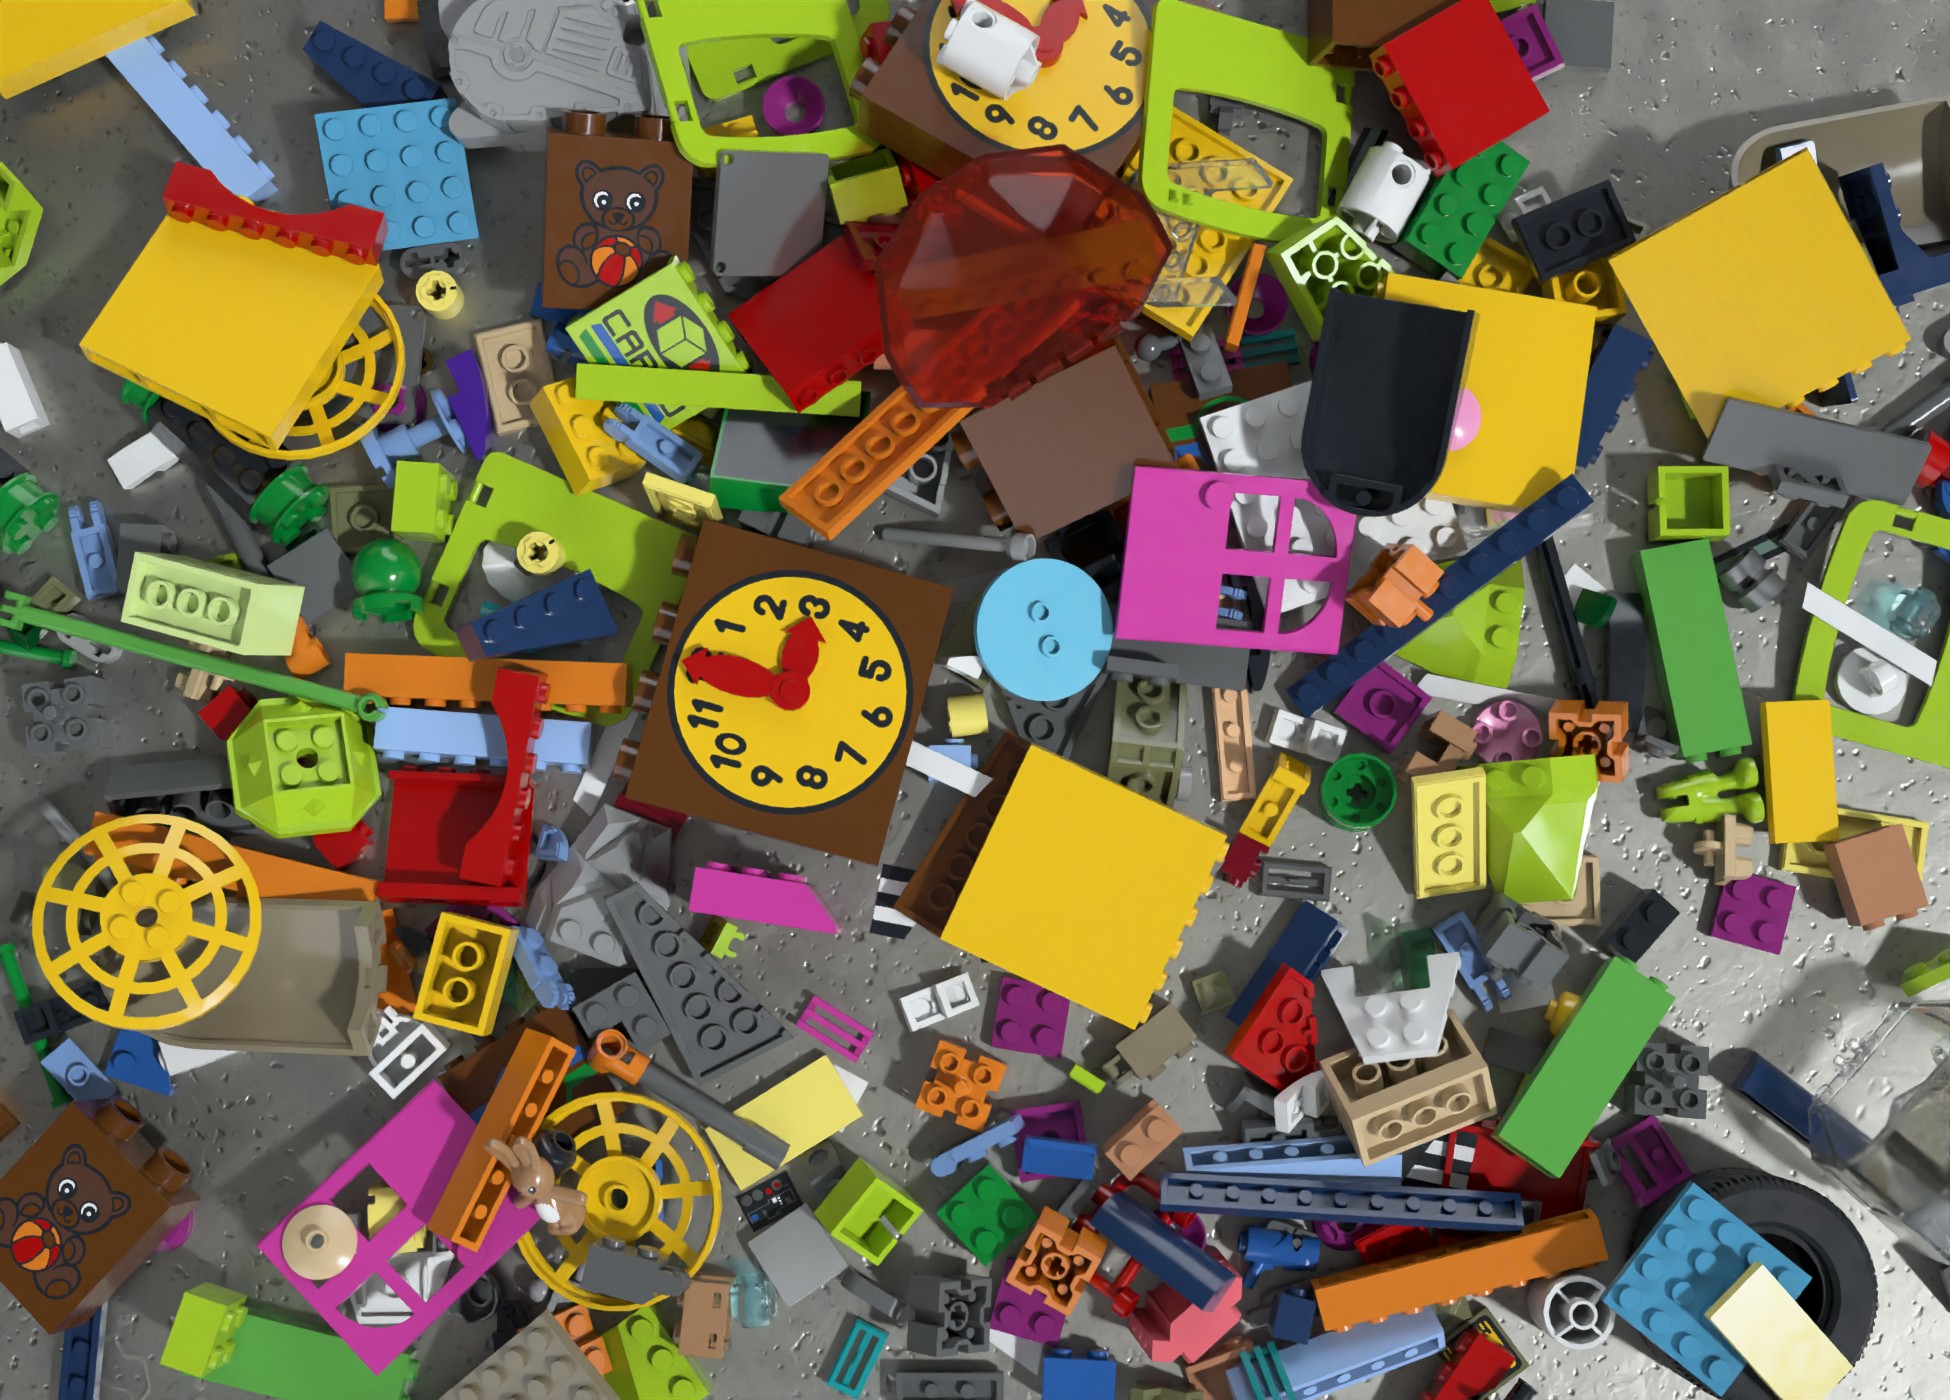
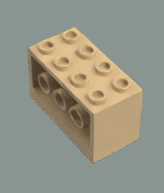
M1452 1008L1447 1010V1020L1437 1056L1364 1065L1357 1048L1354 1047L1320 1061L1332 1107L1364 1167L1498 1114L1488 1066Z

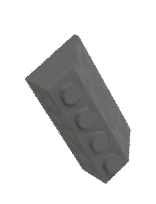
M227 756L111 767L103 796L112 814L124 817L138 814H164L182 817L204 825L222 837L264 833V830L234 812ZM154 823V824H156V825H160V826H164V827H168V828L171 827V825L160 824V823ZM186 829V831H185V832H188V833H192V834L199 835V834H197V833H195V832H192V831H189V830H187V829Z

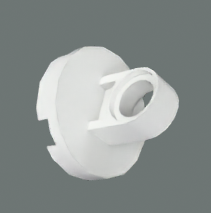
M1866 646L1851 650L1843 656L1837 664L1839 666L1836 670V677L1833 678L1836 696L1844 707L1850 711H1856L1867 716L1890 711L1900 703L1906 691L1907 676L1905 670Z

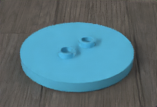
M1042 558L1012 565L991 581L977 605L973 634L980 662L988 675L1000 687L1024 699L1054 701L1076 694L1089 685L1099 674L1110 652L1113 623L1110 608L1102 590L1088 574L1070 563Z

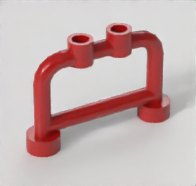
M1141 1172L1131 1181L1124 1174H1121L1110 1187L1103 1183L1092 1197V1201L1097 1204V1207L1090 1217L1082 1213L1073 1224L1072 1230L1079 1234L1082 1227H1085L1098 1235L1099 1231L1090 1225L1089 1222L1112 1195L1119 1191H1125L1129 1186L1135 1185L1159 1201V1183ZM1161 1211L1158 1217L1169 1225L1173 1221L1183 1229H1186L1198 1213ZM1131 1256L1113 1284L1097 1271L1094 1272L1090 1281L1087 1282L1113 1302L1111 1310L1122 1319L1127 1318L1140 1300V1295L1128 1286L1142 1267V1264Z

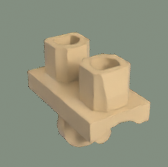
M189 640L187 649L231 660L228 658L230 651ZM192 668L191 672L185 670L179 672L174 685L184 691L183 696L209 703L215 698L216 692H220L224 679L233 682L235 680Z
M1725 814L1723 821L1715 823V831H1704V841L1693 844V852L1704 856V866H1714V885L1725 886L1731 880H1744L1752 876V858L1736 856V846L1749 847L1752 844L1753 826L1736 822V815Z

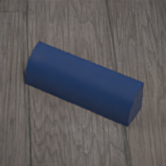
M1305 900L1226 1017L1240 1027L1282 963L1290 966L1314 983L1349 931L1338 920Z
M1757 1052L1752 1055L1731 1084L1734 1089L1844 1172L1858 1175L1869 1159L1873 1148V1140Z
M1119 1191L1112 1195L1089 1222L1090 1225L1202 1311L1213 1313L1237 1277L1125 1191Z

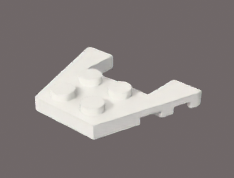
M1459 951L1428 955L1430 987L1357 997L1353 966L1321 970L1323 982L1329 990L1364 1065L1437 1056L1447 1020L1450 997H1453L1455 989V978L1457 971H1460L1461 967Z
M346 1213L361 1232V1213ZM433 1233V1250L395 1253L388 1262L427 1302L446 1284L455 1255ZM376 1272L350 1296L359 1324L402 1323L414 1314Z

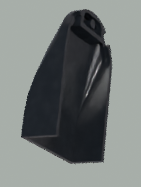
M1330 287L1301 439L1302 459L1307 475L1328 502L1354 515L1382 517L1397 514L1411 508L1425 498L1434 488L1445 468L1472 358L1480 318L1479 313L1474 310L1462 312L1344 293L1337 288Z

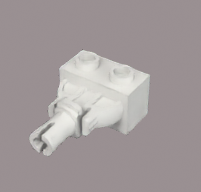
M389 1005L383 1011L378 1008L376 1010V1014L382 1015L374 1047L368 1058L375 1067L369 1075L394 1100L451 1046V1043L431 1023L425 1021L421 1023L411 1016L398 1014Z

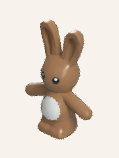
M517 1137L512 1148L497 1138L487 1140L484 1149L511 1171L513 1186L520 1193L514 1198V1205L522 1209L534 1203L537 1214L548 1223V1232L551 1235H572L577 1233L585 1219L587 1194L583 1191L566 1186L562 1187L555 1183L553 1167L544 1157L538 1155L533 1142L527 1137Z

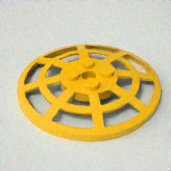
M376 294L369 306L381 317L388 329L369 339L366 332L357 324L352 334L359 344L338 354L303 409L310 411L314 424L309 426H293L287 435L308 436L318 434L321 443L320 447L292 451L277 450L275 452L264 448L263 445L251 439L246 441L240 438L230 429L209 420V422L216 431L232 444L250 453L273 459H312L332 454L352 445L368 434L385 417L394 404L402 386L406 367L405 346L400 327L391 309ZM393 342L396 355L393 385L389 393L373 390L371 388L376 374L374 352ZM364 357L365 374L362 385L359 386L344 381L345 365ZM336 394L353 398V401L343 411L327 419L323 405L329 402ZM364 402L380 406L378 411L364 425L346 437L335 441L331 429L349 419Z
M138 814L118 818L97 826L76 839L59 855L47 871L37 893L32 917V937L36 957L45 977L57 994L73 1009L93 1021L113 1028L132 1031L162 1030L179 1026L203 1016L221 1004L237 988L249 971L258 950L262 931V907L258 888L249 867L237 850L222 836L204 825L182 817L164 814ZM160 823L171 825L164 844L139 843L117 849L108 832L136 824ZM186 829L214 843L229 857L234 866L213 874L210 868L199 858L180 849L179 846ZM94 840L103 857L84 872L73 891L52 887L56 876L66 862L84 845ZM139 854H160L153 874L144 873L132 876L123 859ZM178 859L192 867L201 875L203 880L183 889L175 881L168 878L174 860ZM109 866L118 884L110 890L106 898L84 894L92 880ZM240 879L243 880L250 905L248 937L225 931L227 926V906L222 887ZM209 893L212 894L215 905L214 927L193 921L191 902ZM46 902L67 906L66 932L71 950L53 961L50 960L47 953L43 934V917ZM79 908L100 913V926L102 932L83 943L80 941L77 927ZM144 909H152L158 914L156 923L150 927H141L136 923L138 913ZM192 936L209 941L201 956L190 967L184 969L176 952L185 944L188 937ZM109 945L117 954L124 958L118 978L100 969L89 956ZM221 945L241 951V957L227 979L214 992L201 999L191 980L210 964ZM162 960L171 976L170 978L155 982H134L139 963H152ZM79 963L95 980L114 989L109 1011L96 1008L81 999L63 982L59 975ZM178 988L188 1006L178 1012L157 1017L124 1016L130 994H157Z
M623 1091L599 1092L580 1097L556 1109L542 1120L534 1136L535 1138L544 1129H552L568 1115L584 1107L597 1105L601 1125L588 1129L573 1139L577 1151L588 1141L604 1135L608 1155L590 1164L577 1154L576 1162L571 1167V1169L582 1176L577 1190L585 1192L588 1196L587 1203L585 1204L586 1215L583 1221L588 1231L578 1244L571 1235H556L564 1249L570 1253L557 1271L544 1259L536 1247L530 1231L517 1243L535 1274L561 1296L587 1308L603 1311H630L648 1307L668 1298L670 1295L658 1294L650 1301L641 1305L616 1297L593 1294L576 1287L568 1279L581 1263L586 1264L590 1244L600 1238H604L605 1235H612L623 1238L625 1245L635 1247V1239L650 1230L665 1243L659 1249V1254L669 1256L674 1251L688 1265L685 1271H688L692 1278L702 1267L711 1252L719 1230L722 1212L721 1184L716 1164L708 1146L696 1129L678 1112L660 1101L641 1094ZM611 1102L640 1104L656 1110L668 1118L658 1133L636 1124L616 1123ZM679 1127L689 1135L700 1151L708 1169L710 1180H690L688 1170L675 1148L669 1144ZM619 1133L638 1136L651 1142L641 1158L622 1154ZM662 1152L673 1164L680 1183L661 1185L652 1167ZM559 1179L558 1181H556L555 1183H557L558 1185H560V1179ZM614 1189H621L627 1194L628 1203L625 1208H619L613 1204L611 1195ZM712 1195L713 1207L710 1226L705 1241L697 1254L683 1240L692 1216L693 1196ZM682 1198L681 1216L675 1231L658 1218L662 1211L663 1199Z

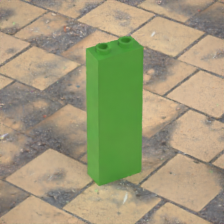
M1709 538L1641 550L1631 555L1638 592L1641 593L1644 621L1663 711L1666 716V726L1669 730L1671 744L1679 746L1678 753L1673 754V759L1685 757L1686 764L1706 761L1708 760L1706 753L1716 751L1720 752L1721 758L1742 754L1741 747L1752 745Z
M1614 956L1605 959L1491 1134L1493 1139L1549 1178H1560L1676 999V997L1667 992L1669 987L1665 983L1652 976L1648 979L1637 971L1639 968L1637 964L1624 956L1619 958Z
M248 1307L244 1323L240 1328H236L232 1341L236 1345L230 1361L202 1378L182 1372V1375L283 1400H410L411 1396L406 1395L409 1381H415L420 1361L415 1360L418 1349L408 1347L381 1374L376 1376L332 1327Z

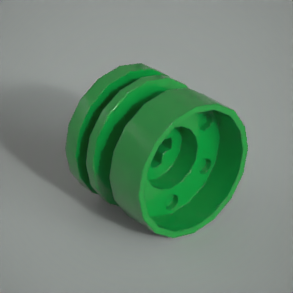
M1366 753L1348 754L1336 760L1323 776L1318 789V803L1325 819L1334 827L1350 833L1365 832L1377 826L1393 809L1397 797L1396 779L1390 767L1378 757ZM1353 787H1358V792L1364 795V798H1361L1357 804L1352 803V797L1346 794Z

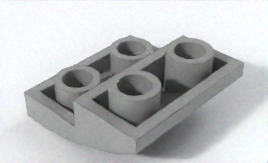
M807 1202L748 1242L755 1257L788 1307H792L849 1267L834 1240L827 1234L821 1222L813 1214L814 1210Z

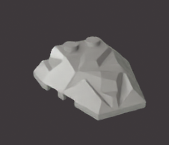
M605 803L569 848L567 862L559 861L536 889L525 923L536 931L546 934L545 938L549 941L615 966L623 967L628 965L639 970L604 900V896L637 881L668 912V907L670 906L668 882L669 873H671L672 828Z

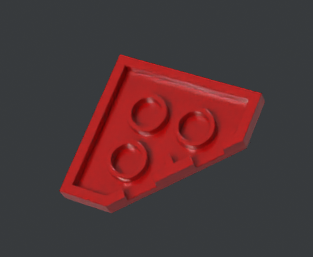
M1282 963L1223 1053L1281 1092L1299 1079L1319 1071L1320 1065L1315 1060L1314 1044L1318 1043L1316 1016L1312 1014L1311 998L1315 997L1314 983L1290 966Z

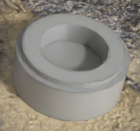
M1181 767L1175 796L1176 801L1189 802L1192 785V767Z

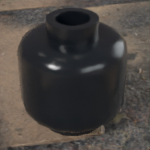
M548 1128L542 1130L532 1140L538 1155L544 1157L553 1167L555 1174L554 1182L558 1181L575 1164L577 1158L576 1144L567 1132Z

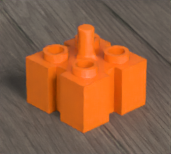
M1387 543L1370 564L1371 568L1365 576H1360L1344 597L1349 604L1373 625L1385 626L1387 624L1389 627L1400 628L1409 624L1416 615L1426 622L1433 616L1434 611L1421 601L1420 598L1421 596L1428 598L1436 591L1439 586L1438 579L1444 571L1413 544H1402L1399 546L1398 544Z
M1556 700L1548 712L1549 739L1557 740L1550 751V757L1595 754L1598 782L1622 783L1629 770V742H1622L1629 729L1628 702L1599 701L1595 709H1585V700Z
M940 1038L930 1067L938 1070L934 1081L925 1078L915 1108L941 1118L944 1110H948L957 1114L955 1118L956 1124L982 1133L992 1107V1103L985 1101L988 1090L998 1091L1007 1063L981 1053L977 1061L965 1057L966 1047Z
M1044 1206L1028 1239L1025 1240L1016 1256L1005 1281L1029 1295L1032 1294L1034 1288L1046 1294L1043 1303L1069 1317L1083 1293L1086 1282L1090 1281L1101 1262L1108 1240L1085 1227H1082L1078 1234L1068 1228L1070 1219Z

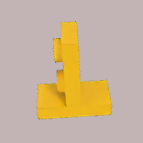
M1280 751L1274 762L1272 772L1241 824L1239 832L1271 847L1301 794L1304 795L1310 785L1312 767Z

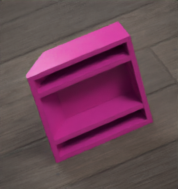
M706 861L705 868L695 867L688 911L831 934L842 933V924L816 888L806 884L807 878L778 873V879L776 880L771 879L772 872L742 867L741 874H738V867Z

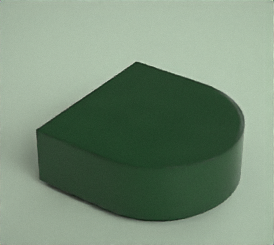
M1583 588L1575 605V616L1587 628H1600L1610 620L1618 601L1612 596Z
M24 623L22 631L6 627L12 641L28 651L49 631V629Z

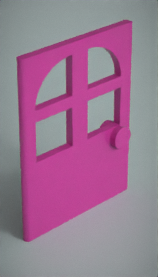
M1134 465L1115 639L1337 655L1356 515L1345 512L1328 502L1310 479ZM1234 493L1279 496L1272 551L1226 548L1230 508L1234 499ZM1295 498H1301L1315 504L1324 513L1333 532L1334 556L1288 552ZM1222 574L1268 577L1262 631L1216 628ZM1285 579L1330 582L1324 603L1308 622L1296 629L1278 632Z
M434 1079L256 1244L376 1376L381 1374L542 1219L537 1214L534 1203L522 1209L514 1205V1198L520 1193L515 1189L512 1182L477 1253L435 1234L459 1259L464 1267L427 1302L388 1262L421 1228L428 1225L477 1127V1124ZM370 1164L403 1199L407 1206L370 1241L355 1226L358 1237L357 1253L347 1268L338 1275L329 1278L318 1288L312 1279L298 1275L287 1264L282 1250L284 1231L290 1220L305 1208L314 1205H330L338 1208L331 1200ZM376 1272L414 1314L397 1325L374 1328L352 1321L337 1308Z

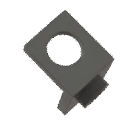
M1649 705L1645 706L1639 732H1636L1632 744L1643 748V754L1657 759L1677 754L1679 746L1671 744L1668 727L1666 733L1659 738L1651 736L1647 730V724L1653 717H1659L1667 724L1665 712Z
M1609 1137L1598 1140L1599 1148H1593L1589 1153L1596 1171L1589 1169L1588 1181L1599 1179L1602 1187L1611 1185L1623 1171L1619 1155L1613 1149Z
M826 1138L798 1155L809 1182L823 1201L847 1173L831 1140ZM820 1152L828 1153L827 1159L818 1166L811 1165V1160L816 1154Z

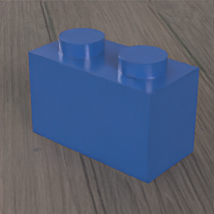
M1057 1346L1051 1347V1352L1043 1351L1042 1400H1114L1116 1359L1114 1355H1108V1350L1089 1348L1087 1349V1354L1072 1353L1073 1348Z

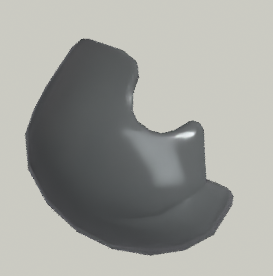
M486 1271L446 1310V1313L449 1316L457 1315L461 1317L466 1324L488 1320L497 1312V1303L502 1299V1290L496 1278Z

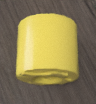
M436 270L425 273L416 285L418 302L431 316L437 319L447 320L455 317L464 305L463 291L448 273Z
M541 531L531 532L525 535L519 542L517 558L520 565L526 571L540 577H550L557 574L563 568L566 560V551L562 543L555 537Z
M983 691L947 696L946 709L952 738L989 733Z

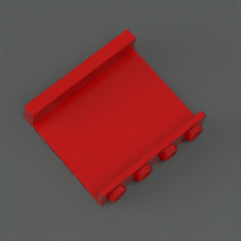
M401 766L400 771L389 770L388 778L394 783L385 879L384 882H377L376 896L383 902L525 908L536 783L531 776H529L527 788L531 789V798L528 808L522 810L520 823L525 824L524 835L521 843L516 844L514 857L518 858L517 872L514 879H510L508 883L498 887L460 879L459 875L465 843L474 837L491 818L501 799L507 771H505V775L492 774L490 770L476 768L471 769L470 773H456L457 770L453 768L437 767L435 772H421V768L416 766Z

